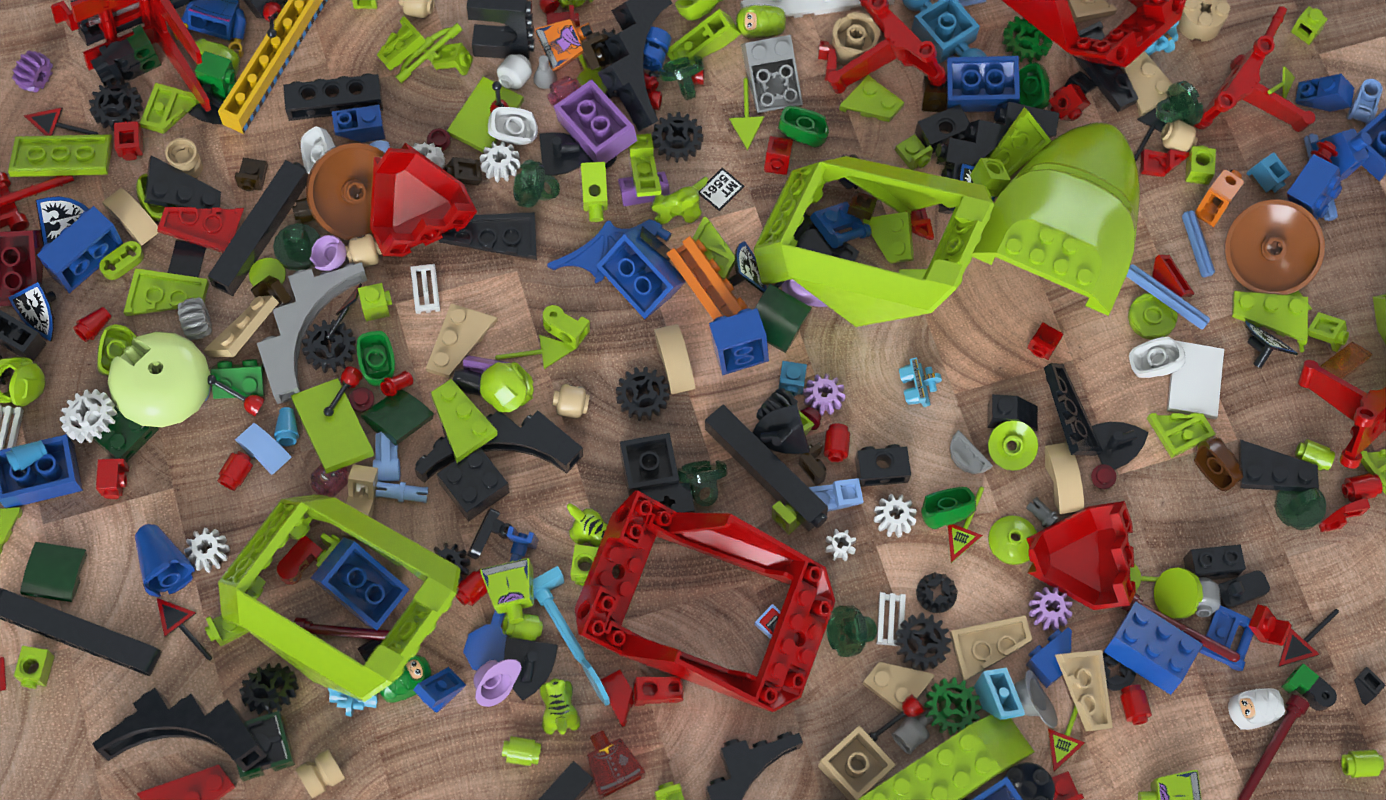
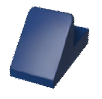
M447 667L419 682L413 691L437 713L462 691L466 684Z

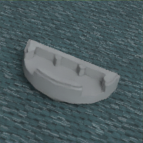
M959 430L955 433L951 440L950 454L957 467L972 474L984 473L993 467Z

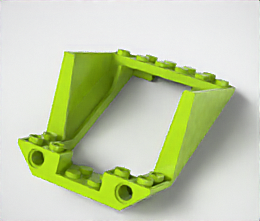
M848 156L821 161L792 170L753 249L761 282L764 285L793 279L855 327L930 314L961 284L965 269L972 260L974 249L981 240L982 231L991 218L994 202L988 188L984 185ZM846 178L899 213L907 211L911 214L914 210L941 203L948 208L955 207L923 279L796 247L798 243L794 239L796 229L802 224L804 220L803 215L807 207L812 203H817L822 198L824 184Z
M313 494L284 498L280 500L218 581L221 617L226 622L245 628L312 682L365 702L392 684L394 680L403 674L404 666L411 657L418 653L421 642L427 635L433 632L437 625L436 622L442 613H445L451 607L452 599L457 594L461 569L335 497ZM313 519L335 525L393 564L404 566L420 580L425 581L383 642L377 646L364 666L256 600L262 594V587L266 583L258 574L271 564L274 553L278 548H282L289 538L299 540V538L304 537L309 532V524Z

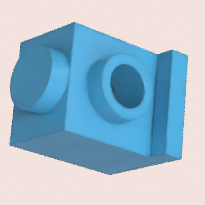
M1274 152L1246 172L1248 176H1254L1266 193L1271 189L1274 193L1286 185L1284 180L1291 175Z

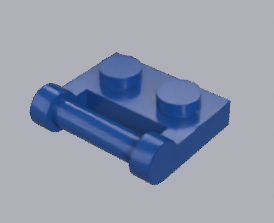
M847 201L815 211L810 216L811 221L832 248L840 247L843 243L856 238L864 239L871 235V228L868 224L862 223L859 218L847 214L849 208ZM849 227L853 229L841 234L837 232Z
M1220 605V608L1213 613L1205 636L1230 648L1238 626H1242L1244 631L1236 650L1240 655L1238 662H1232L1204 646L1201 647L1199 653L1220 661L1236 671H1243L1246 664L1244 659L1254 635L1248 627L1251 618Z

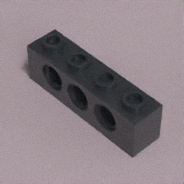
M363 74L356 77L341 76L337 79H316L310 82L294 81L290 84H283L285 110L289 121L332 116V111L380 105V110L383 111L381 84L378 74ZM356 91H360V92H361V93H359V94H353V93L356 92ZM332 94H338L335 97H329ZM310 96L313 97V98L310 99V100H306L307 97H310Z

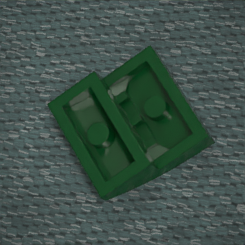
M769 284L754 308L758 309L767 336V343L784 353L790 348L798 335L799 329L812 310V307Z
M402 389L394 396L389 395L361 414V418L376 433L382 432L395 446L431 421L434 413L421 401Z
M35 542L25 569L20 590L21 595L72 602L80 584L79 574L87 558L86 549Z

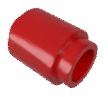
M834 423L829 425V429L826 430L823 454L831 462H842L848 458L851 434L848 431V426L844 424Z
M240 451L237 454L231 453L218 473L220 477L217 481L233 491L237 487H241L253 467V464L250 462L251 458Z
M1367 473L1345 478L1341 489L1343 496L1348 498L1350 502L1377 497V494L1382 493L1383 487L1381 479L1377 474Z
M480 569L477 572H471L458 584L455 596L464 606L466 604L473 606L488 593Z
M1139 684L1122 688L1120 690L1122 694L1120 700L1126 721L1132 722L1133 725L1147 723L1148 718L1152 716L1145 690H1142Z

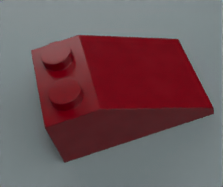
M41 230L0 232V306H12L8 297L39 281L42 285L43 264L37 256L43 247Z

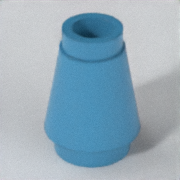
M289 407L279 410L274 438L281 446H293L299 438L294 409Z
M39 440L11 447V450L5 453L13 471L19 469L22 471L46 455L47 451L42 441Z

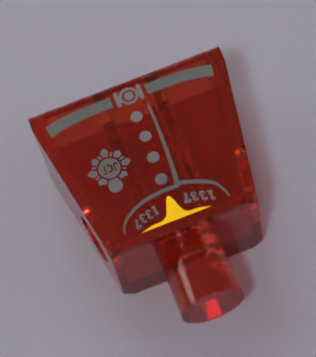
M604 731L597 732L590 737L595 750L587 754V760L600 800L645 778L644 769L621 738L610 743Z

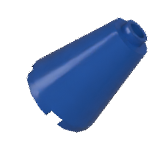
M146 524L141 526L135 534V542L145 591L155 597H161L160 593L168 591L169 595L176 593L191 582L193 578L191 575L192 571L195 572L192 563L157 525Z

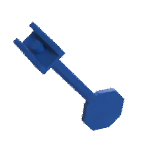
M509 526L506 536L513 543L510 551L512 554L510 562L521 560L522 557H525L528 548H537L539 539L535 533L529 532L528 535L518 533L514 527ZM495 610L491 624H486L468 634L463 652L473 670L477 671L489 660H496L497 662L504 660L506 637L508 636L503 634L501 626L505 613L498 614Z

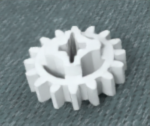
M94 389L92 394L85 390L83 396L76 393L74 401H67L69 407L62 408L61 411L65 416L60 417V421L63 423L61 428L72 440L77 439L79 443H82L85 438L91 443L94 436L101 439V432L109 433L110 429L107 426L116 422L112 418V416L117 415V411L114 409L116 405L105 392L100 393L97 389Z

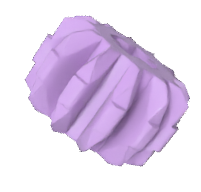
M827 373L824 379H822L817 374L814 381H807L806 385L808 388L803 390V395L806 396L804 403L820 410L821 416H823L824 411L832 415L834 409H841V402L845 400V394L842 393L844 386L837 385V377L829 380V374ZM822 392L827 393V396L822 397Z
M1047 587L1043 588L1042 593L1035 592L1033 595L1035 600H1030L1028 604L1032 608L1029 616L1037 617L1034 625H1038L1040 622L1043 623V630L1045 631L1049 626L1054 631L1059 629V625L1065 627L1068 623L1067 618H1071L1073 614L1068 610L1071 608L1072 602L1064 601L1067 593L1059 596L1058 588H1054L1050 592ZM1052 606L1055 609L1049 612L1046 608Z

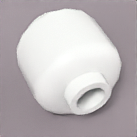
M521 54L507 56L497 69L499 82L507 89H520L532 74L530 61Z

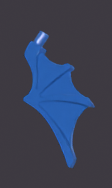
M651 219L629 229L617 228L613 226L611 221H607L592 240L576 251L547 263V267L552 270L565 266L586 269L596 278L595 284L604 279L605 275L596 265L625 233L637 228L641 231L642 226H644L655 237L659 236L666 242L670 239L672 233L662 228L663 226L660 223Z

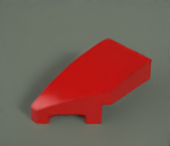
M820 40L818 59L827 60L825 80L828 81L827 75L831 71L836 70V51L829 42Z
M1144 149L1141 152L1140 174L1164 177L1189 157V152L1170 149L1167 153Z
M922 208L912 211L910 214L912 233L925 239L933 240L931 220L927 217L926 209Z
M1368 498L1351 502L1332 513L1319 525L1320 531L1326 532L1341 529L1347 524L1346 518L1363 515L1370 509Z
M619 669L600 681L609 697L612 712L621 727H624L627 723L626 718L629 709L633 707L634 700L632 697L633 690Z

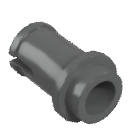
M1038 497L1034 498L1033 503L1030 502L1026 507L1027 510L1042 522L1043 527H1049L1059 520L1057 512H1052Z

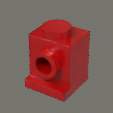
M139 121L114 123V144L119 158L122 157L124 160L133 161L137 159V156L143 155L144 133Z
M98 459L96 489L106 499H118L123 494V487L127 486L126 472H129V466L124 459Z

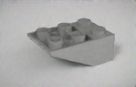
M791 35L741 44L745 70L757 113L782 109L787 106L803 105Z

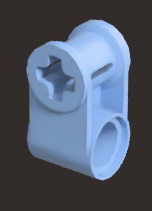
M1367 79L1362 83L1354 96L1347 119L1351 120L1353 118L1367 125L1375 118L1383 89L1379 81Z

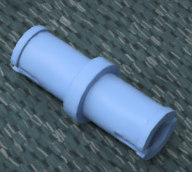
M377 481L375 497L398 499V502L408 500L427 503L428 487L406 485V482L394 484Z

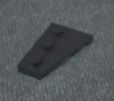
M152 155L150 156L144 203L164 207L220 208L221 191Z
M1240 439L1239 464L1243 470L1240 488L1299 492L1318 491V465Z

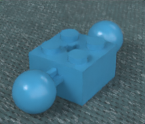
M902 0L905 7L909 10L920 11V13L914 16L911 31L922 42L930 41L934 44L937 50L936 59L939 64L955 53L959 57L987 56L984 51L968 46L976 41L980 26L958 0H939L934 4L930 2L931 0Z

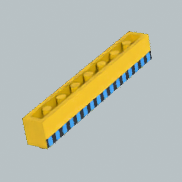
M327 0L287 1L275 20L274 29L277 32L276 37L270 38L266 34L219 108L218 113L224 126L242 134L245 133Z

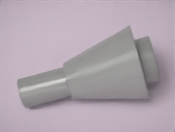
M545 55L539 57V66L533 77L535 85L542 89L553 87L557 81V76L549 65L548 57Z

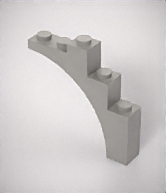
M362 262L357 264L349 263L343 268L332 272L324 271L314 277L312 269L298 270L293 275L288 276L296 302H288L285 305L281 304L278 308L273 309L280 336H269L257 343L277 405L292 400L291 395L300 392L298 358L302 339H304L306 331L316 316L335 297L347 289L367 281Z

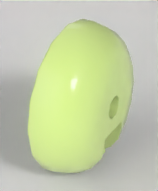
M156 331L137 336L132 340V346L124 350V354L120 357H114L111 361L108 387L112 401L125 418L142 426L165 427L183 422L200 409L209 395L210 385L208 384V376L211 374L206 357L192 341L176 333Z

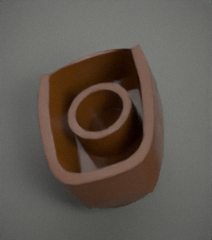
M1212 436L1204 439L1198 445L1194 462L1216 488L1221 491H1227L1243 478V470L1232 451L1225 446L1221 438Z

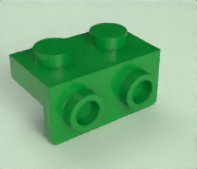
M257 359L243 360L242 364H232V361L229 360L219 361L217 365L210 369L211 375H214L217 381L245 397L265 395L263 363H258ZM212 385L213 399L237 398L218 386Z

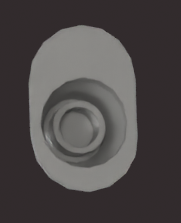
M1028 670L1025 678L1014 684L1025 715L1040 716L1046 725L1050 728H1055L1057 726L1055 709L1041 688L1036 675L1031 670Z

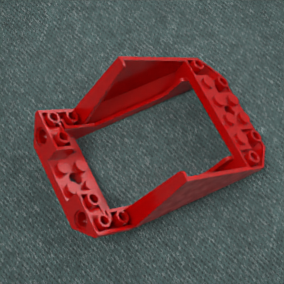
M1002 0L1069 54L1088 62L1124 68L1181 19L1186 0H1128L1137 7L1136 11L1123 20L1118 27L1111 30L1103 40H1096L1089 37H1079L1067 0Z
M635 490L612 513L574 610L578 635L623 657L769 712H775L801 698L836 601L825 566L733 514L676 512L642 492ZM656 537L790 585L757 677L747 672L719 666L684 653L679 649L646 639L621 626ZM615 565H618L620 573L615 579L612 569ZM798 632L800 640L799 643L795 645L794 635Z

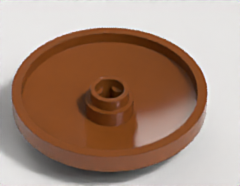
M362 143L342 144L326 151L313 165L306 186L307 203L314 219L328 233L346 240L366 234L373 236L370 229L374 157H383L385 154L380 149Z
M1266 200L1246 208L1235 218L1226 235L1224 253L1231 274L1246 289L1254 293L1288 295L1305 287L1316 276L1324 259L1325 240L1319 223L1308 210L1286 200Z

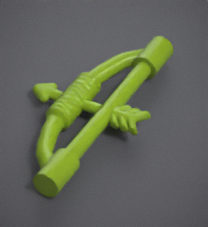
M456 23L450 28L442 29L432 36L425 38L426 42L404 61L400 73L395 76L396 79L402 84L412 75L411 72L426 59L433 63L435 58H439L440 56L436 51L450 38L453 39L463 30L460 25ZM442 37L436 44H434L435 40ZM415 58H418L412 65H410V63Z

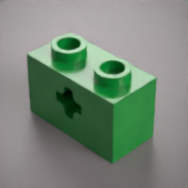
M204 51L201 57L202 63L197 65L195 69L196 77L201 86L204 84L210 85L213 93L222 100H225L237 82L232 61Z

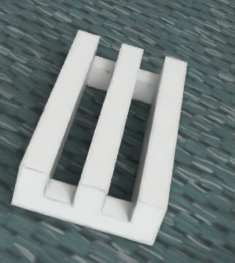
M435 264L411 266L416 314H421L423 311L431 313V310L439 312L440 302ZM428 270H431L434 304H430L426 274ZM421 271L425 305H420L416 273Z
M0 405V425L4 413L0 431V450L4 449L11 414L14 415L7 448L16 446L24 412L22 407L12 408V406L2 407Z
M880 592L877 644L897 646L894 645L896 640H893L895 601L899 602L898 629H902L900 624L905 619L906 594L895 595V593L885 594ZM885 600L889 601L887 639H883Z

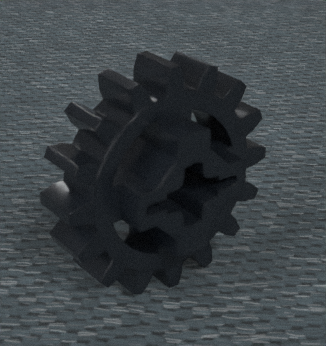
M117 80L116 84L112 85L110 81H107V87L104 88L102 85H99V93L92 92L94 99L89 100L91 105L89 110L97 124L101 123L104 129L110 125L112 131H114V123L132 122L133 118H140L138 111H143L141 105L143 101L136 87L131 88L129 82L122 85L121 81Z
M677 112L676 117L668 113L666 120L660 117L659 124L654 125V132H652L654 149L659 148V156L665 153L667 161L674 157L675 162L678 163L679 158L683 157L686 162L688 161L689 154L695 157L696 150H701V142H703L704 135L701 134L702 126H697L696 118L690 121L688 113L684 117H681L680 112ZM663 133H665V140H664V141H663V139H662ZM691 133H692V135H693V141H692V142L690 141V134H691Z
M334 319L330 325H327L325 320H322V326L320 327L317 324H313L314 331H306L309 339H302V343L305 346L302 348V351L306 356L307 363H313L315 370L321 366L324 373H327L328 368H332L333 372L336 373L337 366L345 369V361L352 362L351 354L357 353L356 347L353 346L357 344L355 337H352L353 332L351 328L346 330V325L343 322L334 332L338 335L333 334L330 339L326 338V335L336 321ZM328 340H330L331 343V353H329L327 346L329 345Z
M637 367L634 368V374L628 371L625 372L626 380L620 378L619 385L621 387H616V394L619 395L616 397L617 404H622L621 411L629 410V418H632L634 414L638 415V421H641L642 416H646L648 420H651L652 413L660 416V408L666 409L667 403L665 401L670 398V394L667 393L669 391V384H663L665 377H657V370L648 373L647 367H644L643 372H639ZM654 385L658 388L660 395H657V392L653 390ZM647 390V394L644 393L642 396L639 397V394H642ZM626 392L632 397L631 403L627 399Z
M920 613L917 619L914 615H911L908 618V622L904 620L900 624L902 629H898L895 632L900 638L894 642V645L901 647L896 653L897 655H905L904 664L910 660L913 669L920 664L922 671H925L928 665L933 669L938 666V662L942 663L945 661L946 658L943 654L947 655L951 649L946 647V645L952 642V639L945 638V634L949 629H941L942 620L935 623L934 615L931 614L925 619L924 613ZM915 626H922V628L919 631L915 629L910 630ZM921 637L924 639L923 643L926 644L925 646L922 645ZM927 652L930 654L936 653L932 657L924 658Z
M269 663L266 669L262 670L261 667H257V673L255 674L249 672V680H242L243 687L239 689L243 704L248 707L250 712L256 709L257 714L261 715L264 710H267L268 715H270L273 709L276 708L278 711H281V705H290L289 698L297 696L295 690L299 689L295 673L290 670L289 666L282 668L281 663H278L272 668Z

